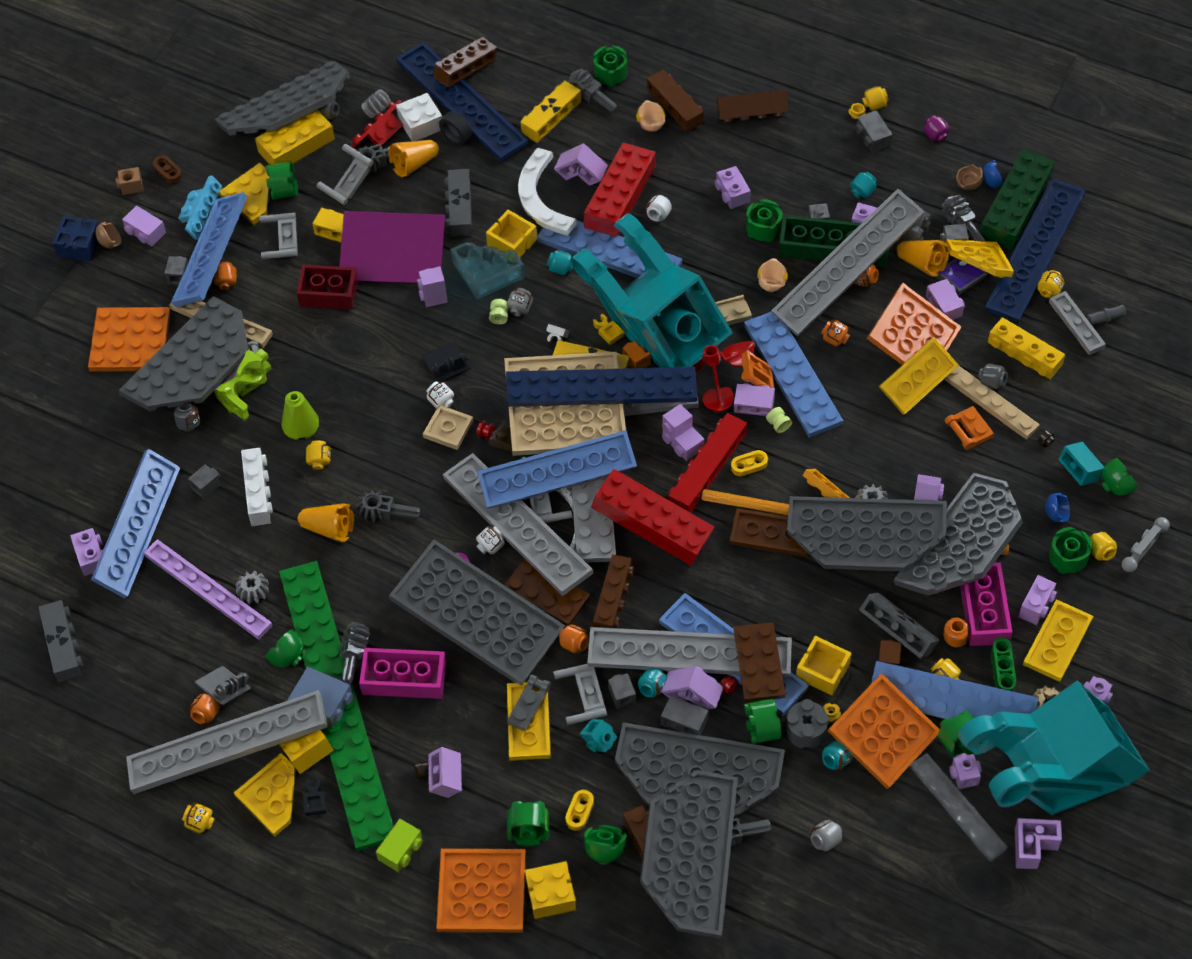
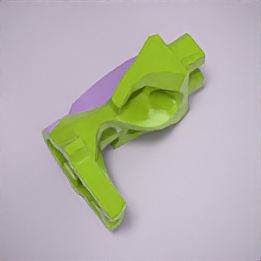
M261 348L255 353L251 350L246 351L242 362L228 376L224 383L214 390L216 397L227 408L228 412L236 414L244 421L249 417L248 405L238 397L239 393L243 397L253 389L264 384L267 381L266 373L271 370V365L266 361L269 356Z

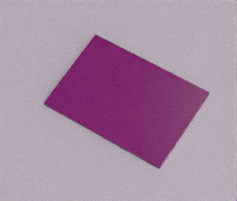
M344 211L340 267H356L358 281L417 283V279H420L419 271L441 267L442 269L445 215Z

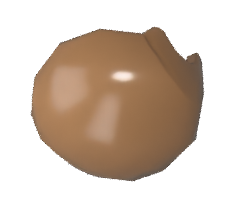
M974 164L961 168L956 175L958 186L966 191H973L980 187L983 182L982 168H978Z
M103 222L96 227L97 241L108 249L120 245L121 237L112 223L105 224L106 222Z

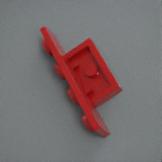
M400 100L396 103L391 102L385 108L387 110L385 114L381 112L375 118L376 122L373 125L369 123L363 129L365 131L363 135L358 134L352 139L354 143L351 147L354 149L366 136L375 145L381 144L382 146L403 126L392 114L396 109V105L402 102Z

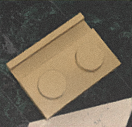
M744 295L715 302L728 325L752 319V314L744 299Z

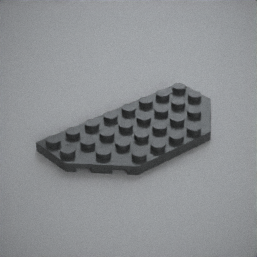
M335 61L327 62L323 67L313 69L304 76H298L294 81L284 83L278 89L267 91L265 95L253 98L245 105H239L230 112L222 113L215 119L216 124L228 135H236L237 131H244L245 134L257 133L258 129H266L267 132L274 131L333 102L336 99V92H340L343 88L344 80L349 79V72Z
M213 296L119 389L120 396L148 411L157 410L156 407L168 406V408L183 406V403L192 401L202 403L242 362L246 351H248L242 311Z
M973 473L947 507L946 539L906 571H900L894 578L895 585L929 596L984 578L1023 524L1007 481Z
M790 496L787 533L824 569L904 572L946 539L947 501Z
M623 723L615 763L648 807L651 800L657 796L659 797L669 788L689 777L696 770L738 777L734 818L778 791L785 749Z
M696 770L689 777L678 782L659 797L657 796L651 800L649 804L640 884L677 931L714 938H721L738 777Z

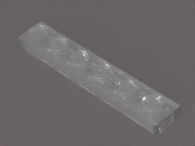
M927 753L911 763L910 768L990 862L1007 851L1008 847Z

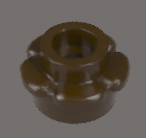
M1048 429L1045 430L1037 441L1041 443L1042 447L1044 445L1050 446L1055 440L1053 437L1054 432H1050Z
M419 760L418 763L414 764L416 776L418 779H427L429 774L428 763H423L422 760Z

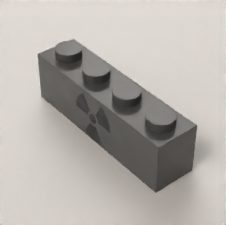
M469 169L448 170V177H445V188H448V191H445L446 202H449V205H446V216L449 215V219H446L447 230L450 229L451 236L472 235Z
M879 592L869 594L859 611L901 642L920 659L930 656L940 641Z
M62 600L39 606L52 668L58 683L82 676L80 668L83 667L81 657L77 656L76 651H79L77 640H73L72 637L75 634L73 623H69L68 618H71L69 607H65Z

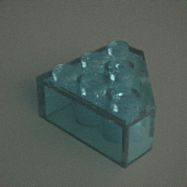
M469 242L451 249L452 263L477 300L525 278L524 264L516 252L498 251V248L488 246L478 247L474 246V243Z

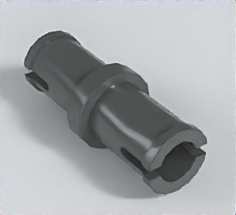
M1123 304L1109 309L1106 307L1102 311L1087 314V320L1091 325L1104 321L1111 322V319L1126 316V309Z

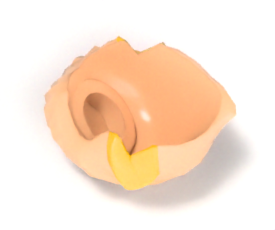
M649 100L643 102L636 114L637 122L640 123L644 130L649 132L658 131L666 122V116L662 107Z
M775 258L763 263L757 273L760 287L768 292H774L784 287L788 277L784 265Z

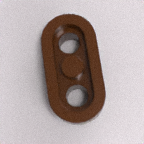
M158 156L154 159L155 171L168 183H177L181 180V169L169 157Z

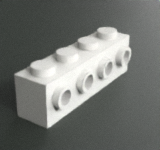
M260 447L241 450L248 516L251 526L270 524V514L273 513L271 502H268L271 493L270 487L266 486V482L269 481L268 471L264 469V466H267L266 455H262Z

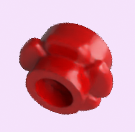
M734 676L723 678L720 683L723 687L722 693L731 695L736 690L738 681L735 680Z

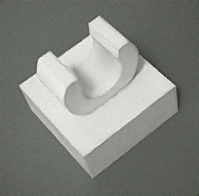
M548 324L546 331L551 334L548 336L547 341L552 342L554 337H557L559 341H563L562 337L568 338L570 331Z

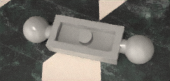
M1157 518L1151 530L1147 529L1143 533L1142 541L1134 544L1130 551L1132 556L1126 557L1122 561L1124 571H1135L1139 561L1156 542L1159 534L1169 529L1170 523L1166 518Z

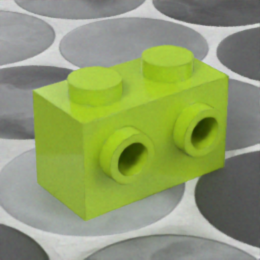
M399 819L376 851L378 861L400 872L402 867L405 868L410 862V856L414 850L417 851L422 845L421 831Z

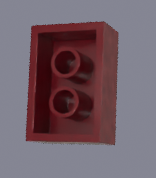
M302 264L296 293L299 307L353 310L358 286L356 267Z

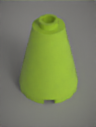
M293 391L286 395L281 422L284 433L289 438L295 440L311 437L319 428L318 415L302 393Z

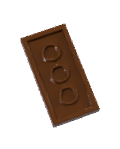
M740 508L736 509L730 545L806 558L808 554L787 533L788 516Z
M526 559L521 562L504 585L566 627L573 623L590 599V594L577 587H574L562 596Z
M774 622L734 626L733 631L744 702L785 698L786 694Z

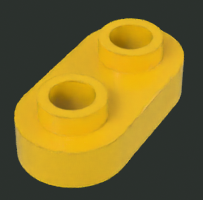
M760 450L737 456L731 462V471L737 476H745L763 470L767 467L768 456Z
M579 790L574 794L566 814V824L571 830L577 831L585 827L594 805V797L591 792ZM581 801H586L587 804L582 805V804H580V802H581ZM574 819L580 820L578 823L573 822Z

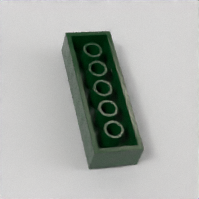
M1024 149L1021 150L981 225L980 234L985 240L998 242L1001 246L1014 249L1053 175L1054 160Z
M783 215L779 257L823 261L862 223ZM889 249L873 264L875 267L887 268Z

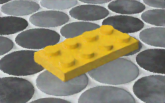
M933 337L887 378L879 388L904 415L959 365L938 340Z
M1056 599L1023 665L1061 682L1093 616Z
M528 682L523 683L522 686L518 683H507L508 718ZM537 687L533 689V691L539 692L540 688ZM548 692L526 732L508 725L510 760L551 758Z

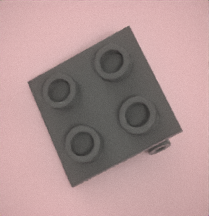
M224 666L194 681L197 686L221 705H225L251 690V687L247 685V680L249 679L247 673L240 672L236 676Z

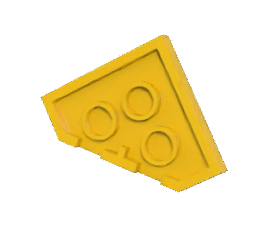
M258 163L219 191L222 198L241 192L246 194L247 199L240 214L252 225L259 222L260 216L267 215L268 211L267 205L270 189H268L266 179H269L266 168L261 163Z
M946 240L948 246L946 248L951 256L1000 278L1012 277L1014 270L998 242Z
M282 753L234 792L235 797L274 837L291 824L296 769Z

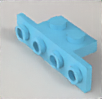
M213 176L208 177L203 189L191 191L188 194L178 218L182 223L188 222L185 230L195 240L199 239L219 195V191L222 188V185Z

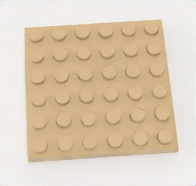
M617 352L504 358L505 374L506 371L619 369ZM623 404L508 407L513 456L541 454L626 430Z

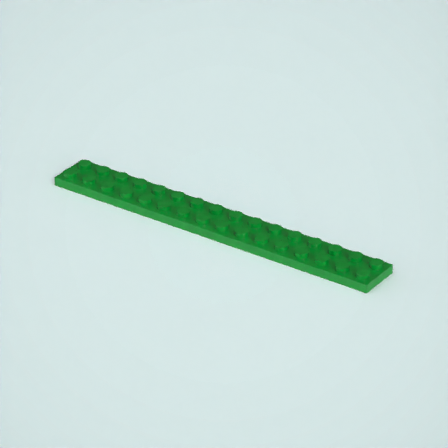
M317 561L279 571L295 631L304 643L302 656L305 667H310L341 681L345 659L339 657L341 651L340 639ZM349 684L353 694L352 701L343 709L340 721H336L333 727L327 725L328 727L324 728L323 732L334 749L329 754L356 851L382 844L394 826L353 684Z

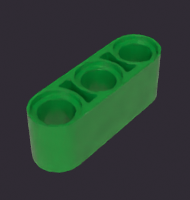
M1000 637L995 639L991 650L995 688L1014 692L1016 676L1012 646L1008 639ZM1002 685H1008L1009 688L1003 687Z

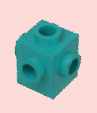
M591 719L580 733L587 742V747L594 752H606L613 746V742L617 738L611 725L598 719Z

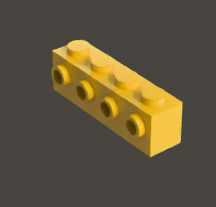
M1003 317L990 331L988 343L994 348L1000 349L1009 357L1017 359L1023 365L1032 368L1050 380L1063 365L1064 353Z

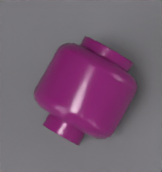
M934 115L924 122L923 130L931 141L938 140L942 142L948 137L947 133L950 127L943 117Z

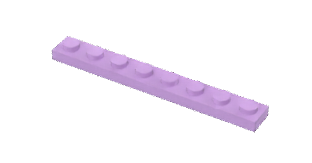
M158 539L144 552L145 557L258 640L272 627V623Z

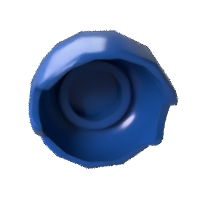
M995 160L983 167V180L988 186L999 188L1003 184Z
M1062 493L1051 494L1045 503L1046 514L1053 522H1067L1070 517L1068 498L1066 495H1062Z

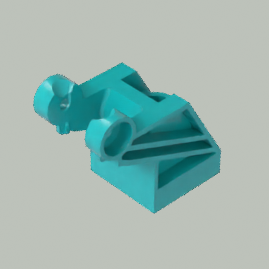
M627 213L614 224V227L623 233L625 237L624 243L637 253L644 265L645 271L625 289H622L607 270V265L599 261L586 248L580 250L570 259L571 264L577 274L588 285L592 286L611 319L624 331V335L632 342L635 341L639 346H642L646 352L649 351L651 360L660 368L692 367L703 358L702 355L704 354L705 347L709 345L718 346L733 332L700 275L674 265L651 233L646 231L633 215Z
M1078 680L1031 714L999 711L993 716L981 715L965 723L958 732V738L962 745L971 750L975 755L985 753L997 746L1008 755L1015 766L1000 772L989 783L991 793L997 804L1001 807H1010L1028 798L1053 815L1128 786L1150 771L1110 708Z

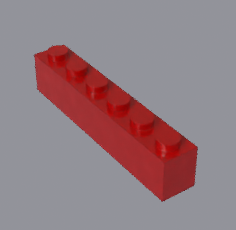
M728 413L723 419L721 418L718 421L714 433L711 432L709 434L707 443L699 448L695 460L692 459L689 462L688 470L685 474L682 473L676 487L670 489L668 493L669 501L690 513L693 511L702 497L703 490L709 488L746 435L747 422Z

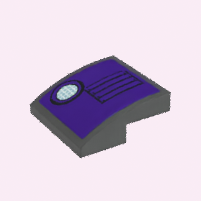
M956 258L947 264L943 271H939L937 273L938 276H936L939 281L948 279L949 283L955 287L956 293L960 295L985 279L987 273Z

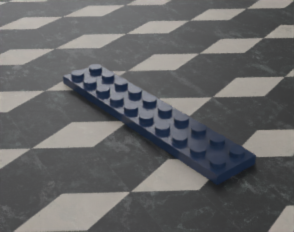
M424 42L396 58L397 63L448 112L454 111L463 116L472 129V135L500 162L528 145V140L465 80L462 79L447 88L433 77L435 63L442 59Z
M1054 178L1051 179L1009 260L1014 270L1012 277L999 279L984 311L1019 324L1037 289V284L1050 264L1086 190Z
M695 367L506 371L507 407L697 402Z

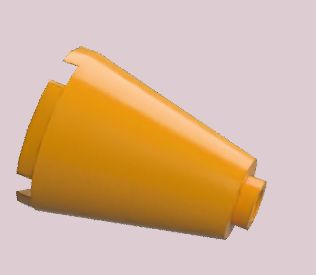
M432 140L394 143L388 150L389 160L396 167L393 168L395 173L400 177H406L438 155L439 147Z
M941 240L902 241L896 250L900 259L929 276H938L937 273L945 269L949 257V252L945 248V246H948Z
M345 503L305 508L298 515V523H300L302 528L338 542H345L349 539V537H346L348 532L353 530L354 512L349 510L350 504Z

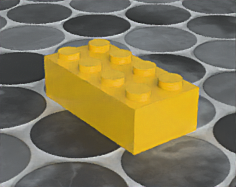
M318 110L255 138L258 152L270 165L290 161L293 164L335 139L332 125Z

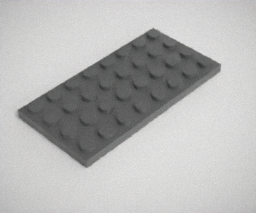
M436 540L431 542L388 598L521 686L565 627L564 624Z

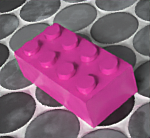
M1001 562L992 565L984 578L960 585L965 620L970 626L969 646L993 645L995 639L1000 637L1011 640L1013 632Z
M364 648L359 683L362 695L442 699L446 670L445 652Z

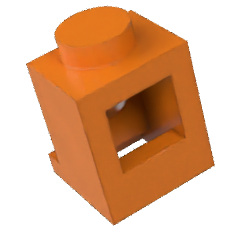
M635 341L629 342L623 347V355L629 356L631 368H645L651 365L650 352H646Z

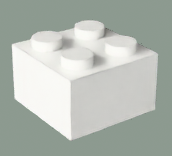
M428 93L396 105L398 120L403 124V128L412 141H417L441 131L439 121L442 115Z

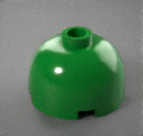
M1118 458L1110 460L1104 466L1101 474L1104 482L1101 485L1107 493L1111 491L1114 495L1122 497L1133 493L1138 489V486Z
M290 629L277 641L275 647L268 651L265 658L272 665L281 669L288 668L291 665L295 667L303 659L301 654L304 651V643L300 636L293 629Z
M600 825L598 830H593V827L585 831V850L588 856L603 865L618 860L624 853L626 833L623 835L620 828Z

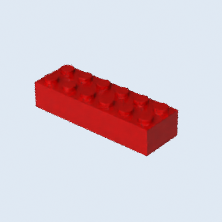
M622 143L584 211V228L618 237L620 231L614 227V224L627 213H631L655 168L656 152Z
M614 468L596 493L591 505L592 509L690 566L697 559L714 529V526Z

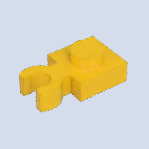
M601 314L602 322H597L596 319L593 320L594 327L599 329V335L609 345L625 336L624 331L614 321L607 322V317L604 314Z

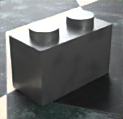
M877 111L857 118L856 131L858 135L862 136L865 146L869 147L872 153L891 146L892 133Z
M670 696L661 715L662 726L677 732L701 735L708 720V710L703 706L693 705L681 697L675 698L673 696Z

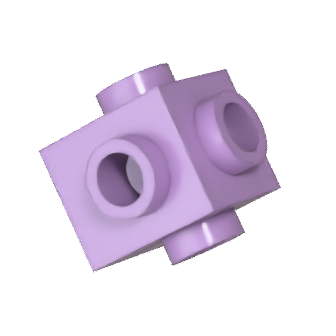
M1095 676L1092 677L1090 683L1086 681L1084 686L1108 705L1113 693H1110L1112 684L1103 678Z
M960 754L953 758L952 766L949 769L952 779L955 778L958 789L979 785L981 765L979 761L975 760L974 754Z

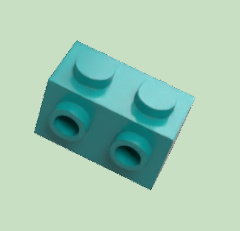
M1083 442L1065 446L1058 459L1080 486L1098 482L1104 466Z

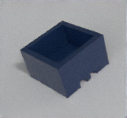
M63 215L52 243L57 257L91 261L98 245L95 232L96 227L99 225L98 220L86 219L84 221L82 218L77 220L74 217Z

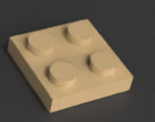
M438 406L423 432V438L458 450L473 423V417L444 406Z

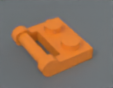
M748 350L743 352L742 366L744 372L741 378L755 386L774 388L770 365Z
M974 406L955 415H949L944 420L946 425L950 426L962 441V446L965 450L971 449L994 436L993 431ZM958 422L962 424V426L965 428V430L968 432L971 438L967 437V435L958 425Z

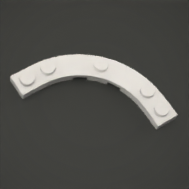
M537 148L524 165L520 174L518 192L521 204L527 215L531 216L538 225L568 236L577 224L576 219L549 209L541 202L537 195L536 185L538 184L539 177L553 158L551 151Z

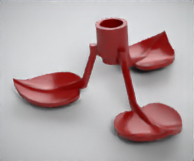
M754 341L732 344L726 347L723 352L719 351L715 345L705 347L704 354L702 355L703 358L692 367H695V375H697L699 369L704 367L705 361L713 369L716 389H710L703 395V404L707 409L714 412H723L730 408L734 401V394L729 387H719L716 366L722 359L724 362H730V365L733 367H743L742 353L748 350L754 354Z

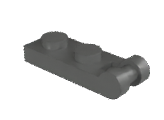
M532 674L507 719V724L526 732L549 691L551 682L539 680L538 676ZM535 687L540 688L539 692H535L533 689Z

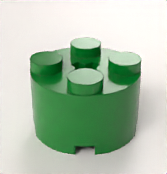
M603 46L595 52L593 59L594 77L599 82L607 84L609 87H614L627 77L628 59L626 52L618 46H612V48Z
M291 161L266 165V172L269 176L266 182L268 189H272L271 196L273 200L298 195L297 180L294 177L295 170Z
M763 199L759 200L758 203H752L748 207L746 230L750 238L773 242L780 234L783 213L777 203Z
M1072 527L1063 528L1055 534L1049 550V559L1059 573H1076L1087 566L1092 548L1090 537L1085 532L1077 531Z
M774 699L744 704L745 715L749 719L745 721L746 729L750 733L752 744L780 739L781 725L780 719L777 718L776 712L778 710Z
M963 711L952 719L946 718L940 724L941 729L938 732V738L952 758L960 754H974L963 746L958 738V732L961 727L974 718L969 711Z
M541 801L534 803L513 802L507 812V838L510 841L511 839L515 840L516 844L520 846H536L540 844L541 840H548L549 811L545 807V803Z

